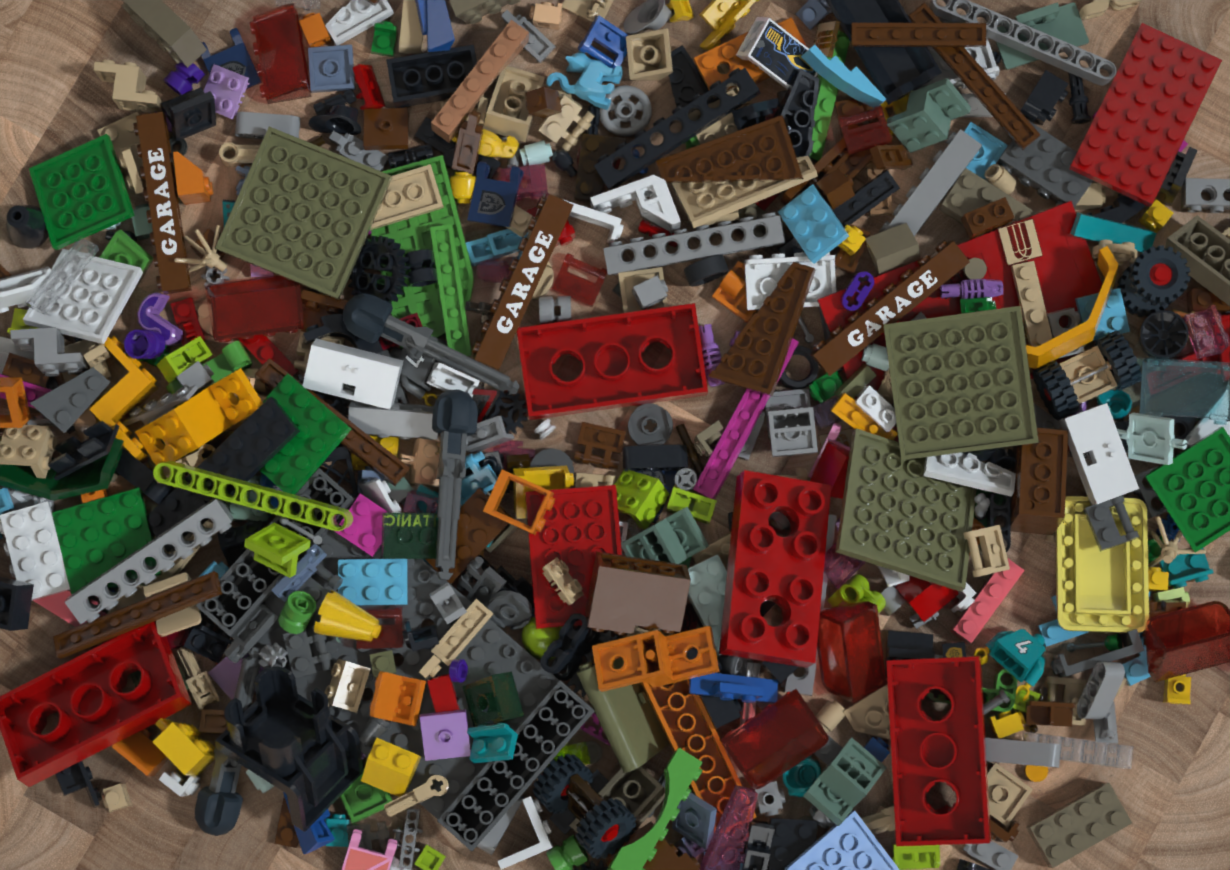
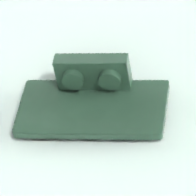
M1057 2L1017 15L1014 20L1076 47L1089 43L1076 3L1074 2L1060 7ZM1004 26L997 27L999 32H1007ZM1022 34L1017 35L1020 41H1027L1026 36ZM995 41L1006 70L1039 60ZM1044 43L1038 44L1041 50H1048Z

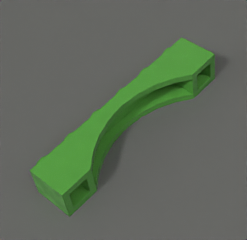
M681 748L675 750L664 769L665 797L656 822L642 838L620 848L607 870H646L643 866L647 860L651 861L656 854L657 849L654 847L658 840L662 842L669 830L666 828L669 820L674 821L680 811L677 806L681 800L685 801L691 792V789L688 788L692 780L696 782L701 775L702 769H700V766L703 763L702 761Z

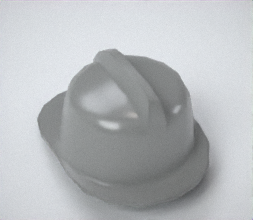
M647 0L629 13L624 21V30L629 34L637 33L644 28L653 31L659 30L672 17V11L665 5V0Z

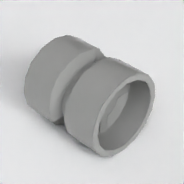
M552 296L539 297L540 325L570 321L571 296H558L557 299H553ZM554 306H561V315L554 314Z

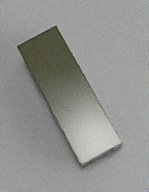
M863 363L834 394L840 398L845 392L854 398L877 375L868 365Z

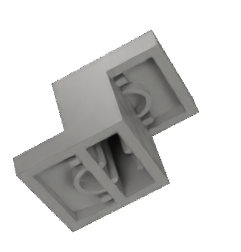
M56 327L10 330L11 340L19 349L26 352L34 351V363L45 376H59V373L68 372L69 375H80L82 371L88 370V362L81 353H65L64 336Z
M809 389L774 392L765 405L772 457L818 453L814 411L810 404Z

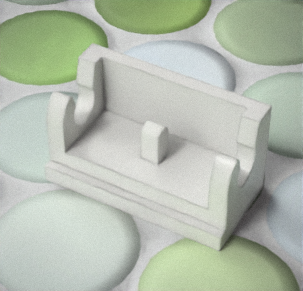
M440 362L434 363L426 381L427 384L442 391L459 389L469 393L471 397H473L472 392L474 388L478 387L480 382Z

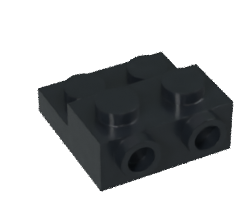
M261 520L248 521L242 526L230 527L222 534L220 532L217 533L220 548L230 567L247 549L244 547L245 539L265 528Z

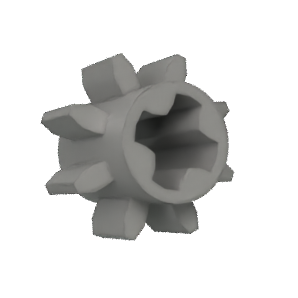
M206 266V274L201 275L203 279L207 280L204 286L206 288L212 286L214 292L220 287L226 289L225 281H230L228 276H224L227 269L221 272L215 267L211 269ZM217 273L220 278H217L216 282H214L211 277H215Z
M276 642L273 645H266L259 653L261 660L258 663L264 669L273 666L284 667L287 663L285 655L288 652Z

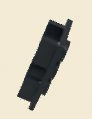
M100 421L84 430V434L89 439L82 443L73 436L56 445L55 449L62 455L48 464L49 467L56 471L54 479L58 481L107 455L110 452L120 426L115 424L110 427L105 422Z

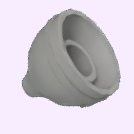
M723 654L717 655L723 674L746 676L747 662L753 663V659Z

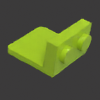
M631 470L623 471L614 484L617 490L618 511L631 515L639 528L642 529L649 527L669 496L668 491L658 478Z

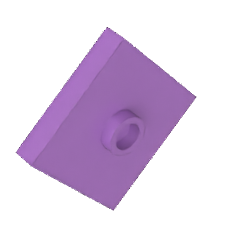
M466 710L420 714L425 761L470 756L471 745L470 737L467 733L468 721Z

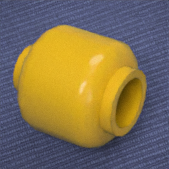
M457 171L455 175L450 177L453 197L457 199V203H470L476 182L475 175Z

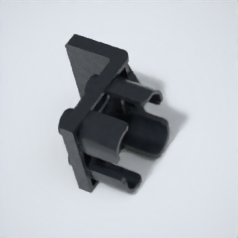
M273 666L264 669L256 676L254 685L257 700L244 713L239 699L234 698L227 704L224 712L227 729L215 740L217 750L285 792L288 798L292 824L305 832L363 773L359 736L351 726L330 714L328 697L323 691L314 688L311 691L312 702L298 694L295 676L291 671L283 667Z

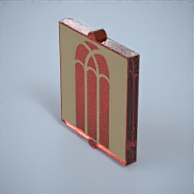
M1033 218L1020 222L1013 221L1012 224L997 228L1007 266L1020 262L1026 263L1030 259L1043 256Z

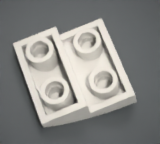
M376 477L371 481L364 480L358 484L366 498L396 518L402 512L397 501L390 499L388 493L391 490L385 480L380 481Z

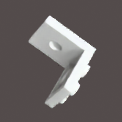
M532 796L522 801L540 843L498 860L501 870L553 847L548 835L552 833L547 820L542 821L539 814L543 811L539 800H533Z

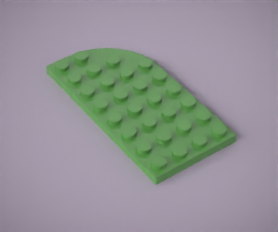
M441 155L382 171L394 176L431 164L444 208L371 230V235L395 239L396 243L401 244L400 249L406 250L405 255L417 250H433L430 227L453 224L464 302L467 310L474 289V272L455 198L453 197L444 156ZM381 271V275H393L392 272ZM405 279L404 282L408 286L401 288L404 293L403 295L397 294L398 302L392 301L393 310L391 315L400 319L418 313L422 326L433 330L431 336L441 338L446 332L438 282L428 286L410 287L409 280Z

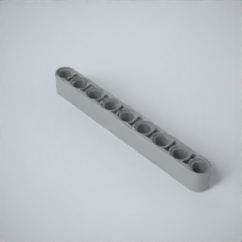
M931 0L929 7L936 16L952 23H979L977 17H983L987 22L986 37L1097 85L1104 86L1109 84L1116 74V66L1113 62L969 0H943L946 3L944 7L938 6L936 0ZM961 8L965 10L966 15H959L956 9ZM997 26H1004L1007 32H999ZM1022 34L1026 36L1027 41H1020L1017 35ZM1044 43L1048 50H1041L1038 44ZM1058 52H1065L1068 55V59H1062ZM1079 61L1087 62L1089 67H1081ZM1099 70H1106L1109 73V77L1102 76Z

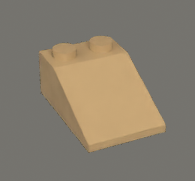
M506 66L497 80L486 113L483 129L506 137L512 136L519 141L526 142L534 116L530 115L526 108L527 100L525 93L543 87L545 77Z

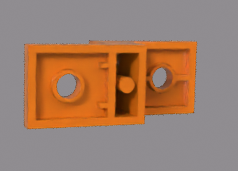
M792 17L778 23L780 27L806 46ZM748 32L694 58V62L709 91V87L719 80L721 82L729 78L728 75L737 68H740V70L746 68L755 84L770 78L768 74L751 61L742 60L736 56ZM720 64H727L730 71L727 74H721L718 72L717 67ZM730 86L727 92L737 88V86Z
M710 626L669 636H664L659 630H654L592 646L598 688L601 692L645 681L655 688L720 672L713 632ZM696 648L698 650L697 657L689 660L687 658L688 651ZM618 658H623V666L620 669H614V661Z

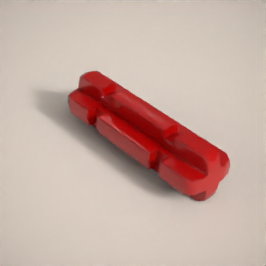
M642 220L638 226L639 232L648 233L650 237L660 233H665L666 236L674 235V233L671 234L670 231L660 226L651 225V222ZM676 242L668 243V245L673 247L678 246Z

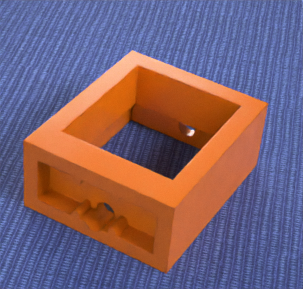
M0 377V392H5L10 415H0V428H22L31 419L22 377Z
M501 470L483 512L536 535V532H541L546 519L543 517L546 510L550 511L554 505V493L505 470ZM510 480L545 495L531 526L497 512V508Z

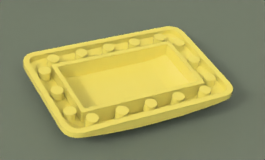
M1066 496L1065 518L1056 530L1057 620L1062 629L1067 631L1127 633L1137 629L1138 633H1141L1147 629L1149 625L1147 507L1142 500L1124 498V506L1134 531H1137L1139 534V538L1100 552L1084 512L1086 507L1092 506L1088 497ZM1115 506L1109 508L1120 536L1126 535Z

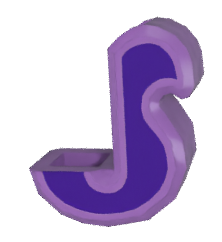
M157 292L149 294L139 306L137 312L138 324L143 330H156L160 332L165 339V345L177 346L183 339L182 330L159 315L170 296Z

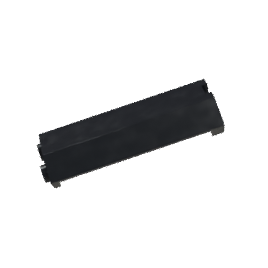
M826 0L850 42L852 23H912L899 0ZM854 47L880 92L886 98L888 105L905 97L916 88L922 87L942 73L927 47Z

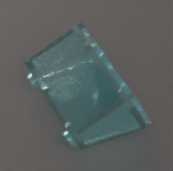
M1144 358L1142 362L1140 414L1159 417L1209 418L1214 420L1213 424L1227 425L1228 421H1230V362Z

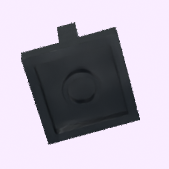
M200 87L161 103L162 111L172 124V136L176 142L216 126L215 97L211 91L204 93Z
M1189 147L1186 154L1178 151L1159 190L1166 194L1163 202L1172 205L1198 150Z
M888 630L884 676H887L886 661L935 658V651H933L934 634Z

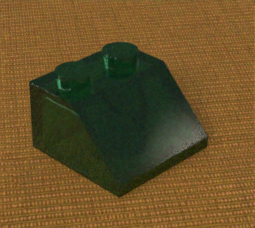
M512 671L491 675L463 686L473 727L478 725H496L497 723H505L524 716Z

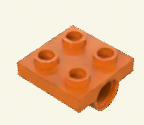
M738 261L722 280L712 298L748 323L757 310H747L745 266Z

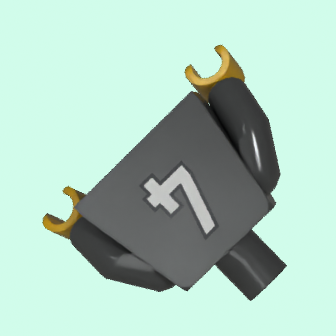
M433 336L430 337L431 339L448 346L447 341L441 340ZM397 347L393 348L391 351L392 358L404 360L399 379L404 388L417 398H423L427 406H432L427 402V398L433 396L437 399V396L426 393V390L430 392L432 388L426 381L434 363L440 361L426 354H422L420 360H417L410 356L406 348H403V350Z

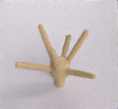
M220 225L216 226L212 250L198 229L195 230V233L205 250L188 236H184V240L204 255L202 260L175 258L174 261L197 264L189 268V273L204 266H208L211 269L215 267L223 272L227 264L219 260L220 256L216 254L217 249H215L219 240Z
M1159 516L1156 517L1163 542L1154 530L1151 529L1149 532L1162 550L1161 555L1148 564V567H1153L1162 560L1165 563H1171L1180 554L1206 553L1204 549H1200L1196 553L1192 549H1178L1177 543L1182 536L1180 530L1173 542L1168 541L1161 518Z

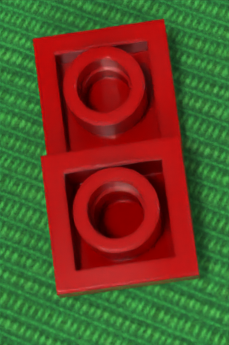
M449 674L427 680L436 713L460 710Z

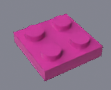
M359 494L349 509L353 516L351 526L335 532L374 557L397 523V518L393 516L395 520L393 525H385L392 522V518H386V515L392 514L362 494ZM344 518L342 519L339 525L343 526Z

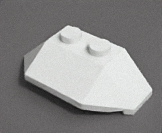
M47 266L1 278L0 313L9 311V307L17 305L18 308L31 305V301L35 299L40 288L51 274L50 267Z

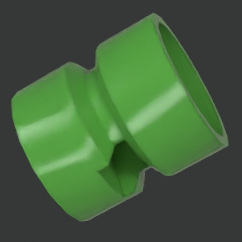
M304 591L291 593L278 617L280 626L292 634L302 633L315 612L316 601Z
M575 835L565 839L562 846L556 845L546 851L555 870H573L574 865L579 867L589 860L585 849L579 844Z

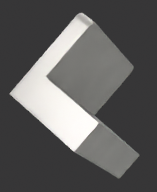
M496 416L477 423L476 432L471 436H467L466 452L477 453L514 439L513 434H506L502 417Z

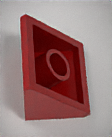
M828 441L810 479L811 482L831 485L830 497L843 499L850 451Z
M909 576V581L900 583L895 587L923 622L927 621L959 595L957 590L913 576Z

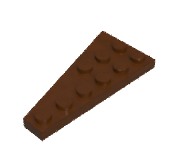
M782 115L656 161L661 178L666 183L804 179Z
M795 262L791 264L777 283V287L772 294L767 296L763 306L753 315L735 339L731 349L727 354L723 355L719 365L708 375L709 378L773 396L816 271L815 268Z

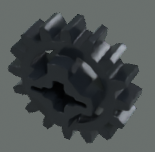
M500 390L483 419L486 418L488 420L499 416L502 408L505 411L510 410L507 418H504L503 415L501 417L503 424L507 426L505 428L506 434L512 431L514 435H517L516 428L518 427L523 430L524 426L521 422L528 421V418L523 416V414L528 413V408H522L526 401L518 400L520 398L519 393L512 396V394H509L510 391L504 394ZM485 397V398H484V400L486 401V403H487V401L489 400L488 397ZM501 399H509L513 402L508 404L502 402ZM494 403L495 411L489 416V410ZM519 410V417L514 423L513 416Z

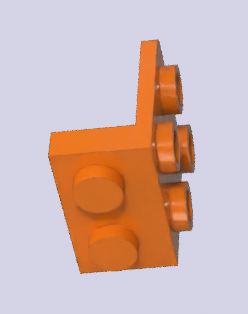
M380 671L375 681L373 700L370 703V716L416 726L426 681Z

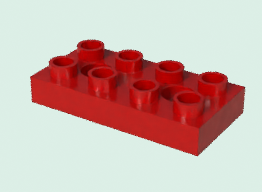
M695 303L517 329L529 420L706 396L708 394ZM660 342L670 349L672 359H669L664 368L653 369L643 362L641 353L644 352L650 343ZM563 355L574 356L583 365V370L580 371L579 376L570 382L559 379L552 372L553 365Z
M744 470L737 476L719 654L805 668L816 663L831 485ZM779 512L788 518L791 524V533L788 536L780 537L776 535L775 530L769 526V516L772 513ZM764 601H773L780 607L783 614V620L780 625L776 627L770 626L761 616L760 606Z
M156 621L121 634L0 696V730L17 780L31 787L155 724L160 718L165 719L192 705L168 639L166 636L161 637L157 633ZM141 671L139 685L131 692L122 693L127 684V676L133 672ZM59 712L60 718L57 727L52 732L42 735L41 732L47 724V717L52 713Z
M981 656L886 661L896 846L990 843L991 831ZM931 689H940L951 700V710L949 709L948 713L942 717V720H932L931 717L922 711L921 701ZM935 782H945L956 793V803L954 802L953 806L946 813L936 812L937 810L927 803L926 793L935 785Z

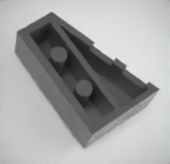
M92 367L30 404L65 433L108 386L110 381Z

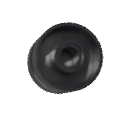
M1160 310L1152 313L1142 323L1138 332V343L1141 350L1148 357L1162 361L1175 357L1181 352L1188 341L1187 324L1180 315L1169 310Z

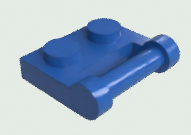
M598 15L579 44L578 50L582 53H588L609 68H615L616 66H621L627 54L626 36L629 35ZM594 40L615 54L614 60L591 45L592 41Z

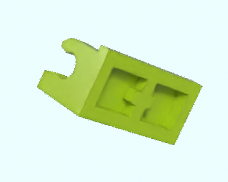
M891 844L892 860L900 870L939 868L940 845L896 846V844Z

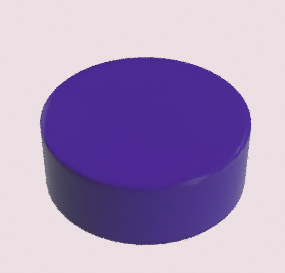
M454 659L449 668L450 679L452 682H464L468 674L467 663L462 659Z

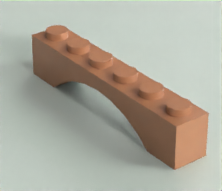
M510 20L432 120L431 129L433 132L447 142H451L488 87L528 43L529 32L513 20Z

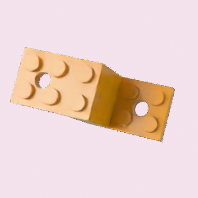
M114 335L111 338L108 336L103 345L120 361L129 373L89 410L108 426L119 425L116 438L123 440V446L137 460L144 463L148 457L145 453L147 450L137 438L134 437L132 439L130 437L133 433L122 422L129 416L128 412L136 406H140L159 389L154 384L157 380L145 368L142 370L139 368L142 364L124 352V345Z
M239 368L166 414L138 429L135 433L155 465L167 461L175 462L198 449L234 424L252 415L263 402L243 370Z

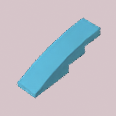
M813 45L801 56L819 75L852 98L873 108H876L886 100L857 66L850 71L836 55L829 60L816 45Z
M506 229L488 234L487 237L466 242L472 267L520 251L518 250V245L522 237Z

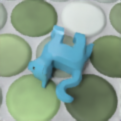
M578 51L572 54V56H566V60L569 63L566 72L582 73L575 85H570L567 77L562 73L555 72L547 77V86L550 87L554 81L558 80L562 90L575 94L580 99L586 100L596 107L608 110L611 99L605 98L606 94H611L615 89L614 84L620 83L623 70L621 66L609 68L601 61L590 59L586 53ZM603 81L612 82L608 83L607 85H602Z

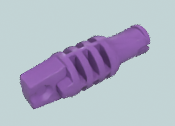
M993 279L962 280L959 284H943L940 286V298L960 297L961 299L1000 296L1003 295V282Z
M712 325L699 326L705 374L711 387L723 385L725 382L708 377L711 371L715 370L721 362L720 348L714 341Z

